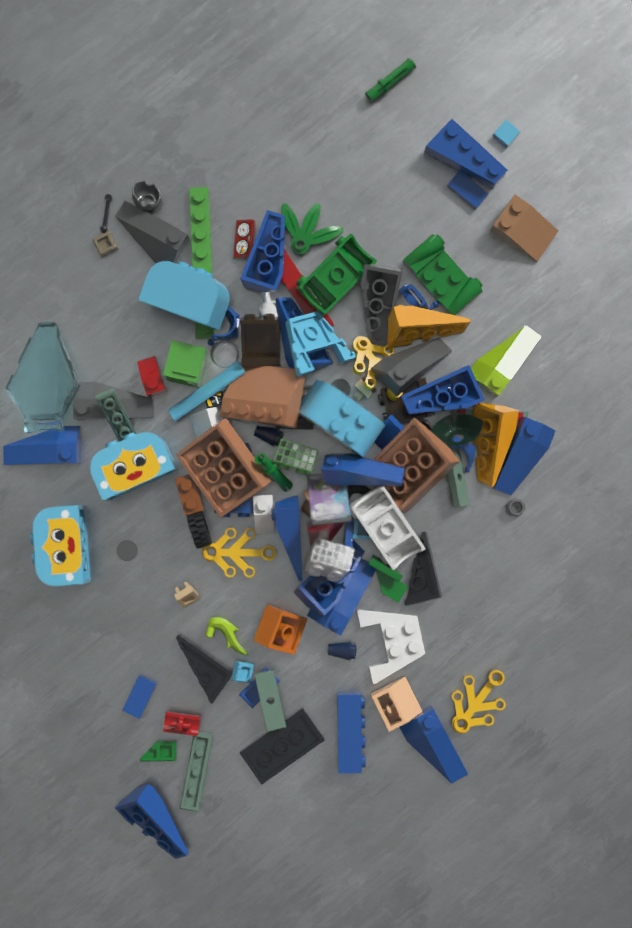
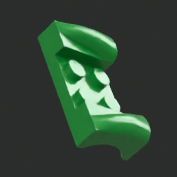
M352 234L346 237L342 235L335 242L337 246L323 262L307 277L302 275L296 281L297 287L295 289L322 316L326 315L362 278L364 264L374 265L377 262L375 258L362 249Z
M432 234L403 259V263L435 300L439 302L442 308L448 314L456 316L482 293L481 287L483 285L477 278H468L444 251V240L439 235L435 236Z

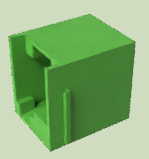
M172 340L163 376H166V381L199 388L208 355L206 348Z

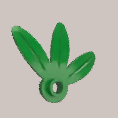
M318 203L313 205L307 212L301 229L293 210L287 204H282L281 206L282 215H285V226L293 237L291 248L296 254H305L309 250L310 245L327 242L343 232L341 226H331L320 229L312 234L320 215V204ZM299 241L304 243L302 248L297 247Z

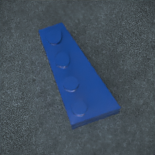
M453 119L438 132L424 150V153L427 155H432L438 161L452 166L457 171L461 170L464 174L470 176L471 179L491 190L502 180L508 171Z

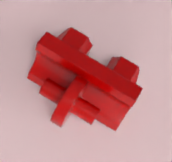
M166 711L163 732L198 736L201 716Z

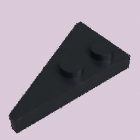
M422 532L419 538L425 550L418 552L417 557L414 559L412 578L409 582L408 587L410 588L407 600L405 599V606L442 598L427 532Z
M178 634L176 637L178 645L184 652L209 702L213 704L231 678L233 671Z

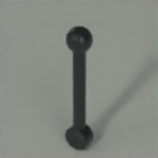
M106 194L104 197L106 205L103 225L100 227L102 233L107 232L106 224L109 204L112 201L110 194Z

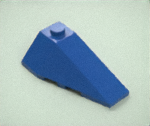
M470 365L400 396L408 414L464 409L485 400Z
M59 426L4 445L3 463L4 465L81 464L80 426Z
M292 496L275 502V509H271L272 521H276V528L298 581H303L298 496Z
M432 706L425 708L416 717L399 727L406 741L451 784L468 775Z

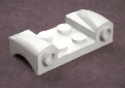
M378 485L350 504L351 508L349 511L354 519H359L382 553L380 555L381 559L386 565L389 564L393 570L408 557L425 550L423 543L385 486Z

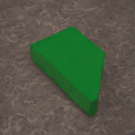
M374 554L369 561L370 566L400 582L403 577L396 569L393 570L389 564L386 565L382 559Z
M376 569L381 592L399 603L408 586L402 582H397Z
M156 741L140 758V762L176 761V741Z

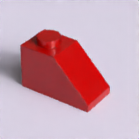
M156 356L138 361L140 377L146 395L151 398L168 392Z

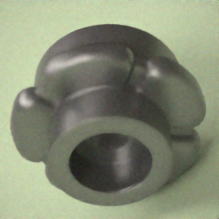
M514 498L507 502L506 506L508 507L507 512L509 515L519 517L525 511V504L521 499Z

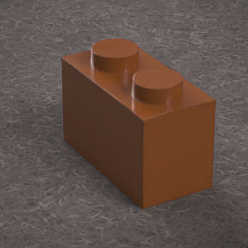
M188 474L175 478L185 516L206 511L200 489L191 476Z

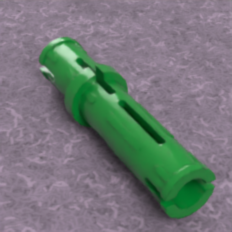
M408 58L385 78H380L375 86L365 92L367 99L373 102L383 93H387L390 87L416 68L413 60Z
M259 453L260 456L257 454L254 460L262 468V472L265 475H269L284 492L288 491L287 488L290 490L293 486L292 482L277 468L276 463L270 460L264 453Z

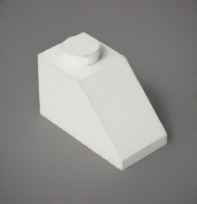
M273 495L253 496L255 533L274 534L275 526L271 514V509H274Z

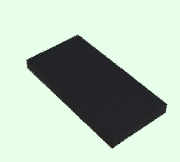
M301 708L285 720V728L267 732L240 751V755L261 785L325 741L304 708Z

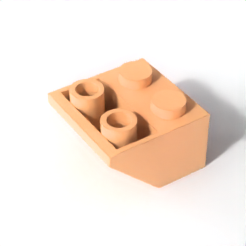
M405 676L371 693L389 732L406 724L422 712Z

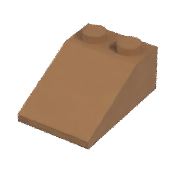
M515 194L490 230L535 262H538L558 233V230L536 209Z

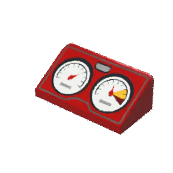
M236 220L233 258H249L254 245L255 220Z

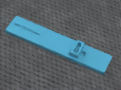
M236 362L168 409L173 420H178L218 391L225 390L228 384L246 373L240 363Z

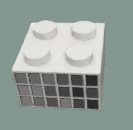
M316 538L309 548L304 571H307L312 576L318 577L321 575L327 577L329 581H341L350 570L354 549Z

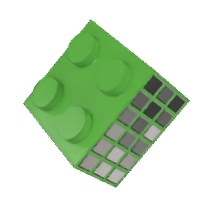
M281 438L274 461L278 463L277 466L279 468L289 470V467L296 469V473L307 476L308 473L312 474L319 450Z

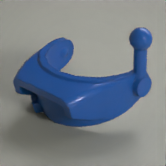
M405 284L399 289L410 306L428 310L439 306V302L434 301L428 307L421 293L412 284ZM410 291H412V292L416 295V297L419 299V301L421 302V304L418 303V301L416 300V298L412 295V293H411Z
M228 306L225 314L230 324L229 332L222 335H211L212 339L208 340V345L212 346L214 341L238 338L240 315Z
M457 436L452 439L453 442H461L463 440ZM470 443L453 446L463 449L467 453L469 464L464 472L469 473L472 468L476 447Z

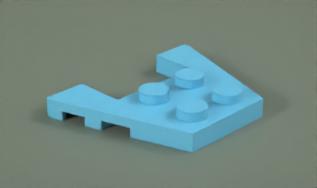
M318 311L290 318L285 322L297 377L310 374L315 370L307 356L308 353L332 347L341 364L356 359V353L348 350L345 346L347 343L333 333V327Z

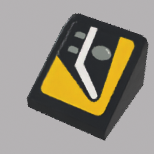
M220 390L205 400L207 409L222 405L223 391Z

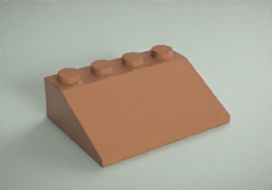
M242 366L246 373L229 384L222 399L220 417L236 421L297 428L305 375L297 377L295 369Z
M226 418L175 454L220 518L271 482L269 477L262 472V468L255 463L254 456Z
M416 418L373 459L405 469L402 486H385L402 513L408 512L460 462L451 449Z

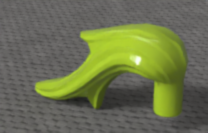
M212 617L208 621L206 637L212 638L215 629H218L226 638L227 649L231 647L239 654L249 655L241 648L235 638L234 632L239 631V629L221 617Z

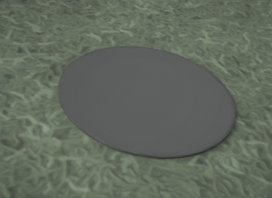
M336 379L331 383L333 387L346 396L350 394L351 387L346 380Z
M124 540L119 543L117 555L121 560L131 561L136 557L138 549L134 542Z

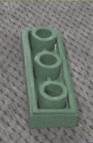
M114 388L95 395L119 442L123 441V437L130 433L137 434Z
M460 448L451 449L460 460L447 475V481L451 488V501L454 507L470 505Z
M274 670L255 673L267 732L285 728L286 723ZM269 697H272L274 700L273 702L269 703L267 702V699Z

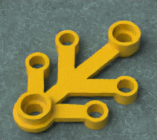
M360 336L353 341V350L357 355L352 369L355 374L361 375L365 370L364 356L367 358L369 364L364 387L367 390H372L377 382L371 368L382 360L375 357L373 353L382 354L386 357L394 354L395 350L393 347H388V345L385 347L373 345L369 339ZM389 388L386 391L387 397L393 401L398 400L403 394L402 392L396 396Z
M234 528L226 529L225 534L216 543L202 548L203 558L208 562L215 561L229 578L235 576L236 569L233 566H229L221 556H229L244 571V575L251 578L255 575V569L249 566L241 557H262L266 561H271L277 554L276 549L271 545H267L263 549H240L249 539H253L256 536L253 528H247L244 534L229 549L221 548L229 539L236 537L237 531ZM229 530L234 531L233 537L228 536L227 532ZM248 530H252L254 532V535L252 537L247 536L246 533ZM211 548L215 550L213 556L208 554V550ZM267 549L272 550V556H266L265 551ZM228 568H232L234 570L233 575L227 574ZM248 568L253 570V574L250 576L246 574Z
M495 669L489 672L488 682L476 698L474 692L475 679L471 675L463 677L469 706L465 712H463L461 702L463 694L459 690L452 692L451 698L455 704L456 716L452 719L451 724L455 732L463 734L468 732L471 726H491L494 723V717L489 713L484 714L480 718L471 717L475 712L493 709L501 711L505 708L506 703L501 698H497L492 702L482 703L494 686H499L504 682V674L500 670ZM494 674L499 675V679L496 681L492 679ZM466 678H472V683L466 684ZM460 693V699H454V694ZM498 701L503 702V705L500 708L496 706V703ZM487 716L491 717L490 723L485 722ZM460 720L464 721V726L462 727L458 726V721Z

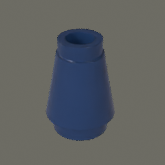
M257 425L254 436L274 447L275 445L279 446L284 432L280 431L279 428Z
M352 642L333 643L328 646V655L348 661L356 658L357 645L352 644Z

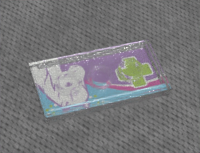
M323 473L307 475L312 525L352 521L347 485H326Z

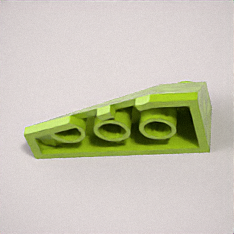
M524 326L477 359L471 370L478 385L494 397H498L541 336L529 327Z

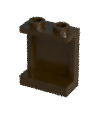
M271 313L263 314V317H256L255 314H245L244 317L240 318L241 366H280L279 316L275 317V314Z
M426 378L415 381L403 391L402 395L427 384ZM387 389L380 390L378 400L380 406L384 405L385 413H382L384 421L391 414L401 424L409 423L414 418L424 419L435 415V411L408 414L401 397L393 401L387 397Z

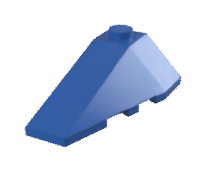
M269 210L266 211L240 278L243 287L258 292H277L284 269L285 215Z
M277 298L275 300L285 359L289 368L295 369L285 322L290 318L304 314L292 298ZM327 348L307 354L315 369L314 371L333 363Z
M520 417L493 489L512 495L549 449L555 430L530 418Z
M352 453L326 454L321 469L326 485L402 486L405 473L404 468L366 457L362 458Z
M354 539L352 544L354 553L350 570L341 581L333 582L321 575L318 577L310 575L294 591V594L306 607L322 616H325L339 602L365 552Z
M361 558L339 602L325 616L310 609L307 616L341 636L376 569L370 566L368 561Z
M149 784L140 786L116 805L115 809L132 826L134 823L143 829L142 833L145 836L154 837L157 840V845L172 857L178 859L189 854L162 798L154 787Z

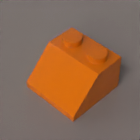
M266 604L253 641L267 648L295 655L307 618Z

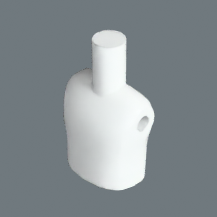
M261 292L263 303L258 306L260 316L263 317V314L271 313L277 317L276 301H271L269 292Z

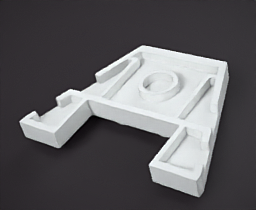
M357 610L360 627L380 623L387 652V663L369 666L373 684L378 683L426 654L417 615Z

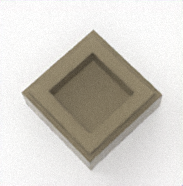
M109 231L92 239L101 257L118 249Z

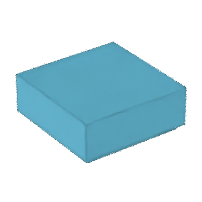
M505 120L493 136L508 147L520 131L509 121Z
M235 661L231 680L250 683L254 664Z

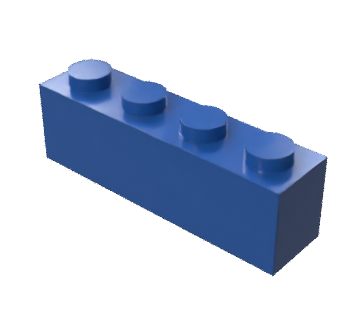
M337 692L338 774L362 773V768L366 767L365 756H362V748H365V736H361V728H365V717H361V709H365V697H361L360 692Z

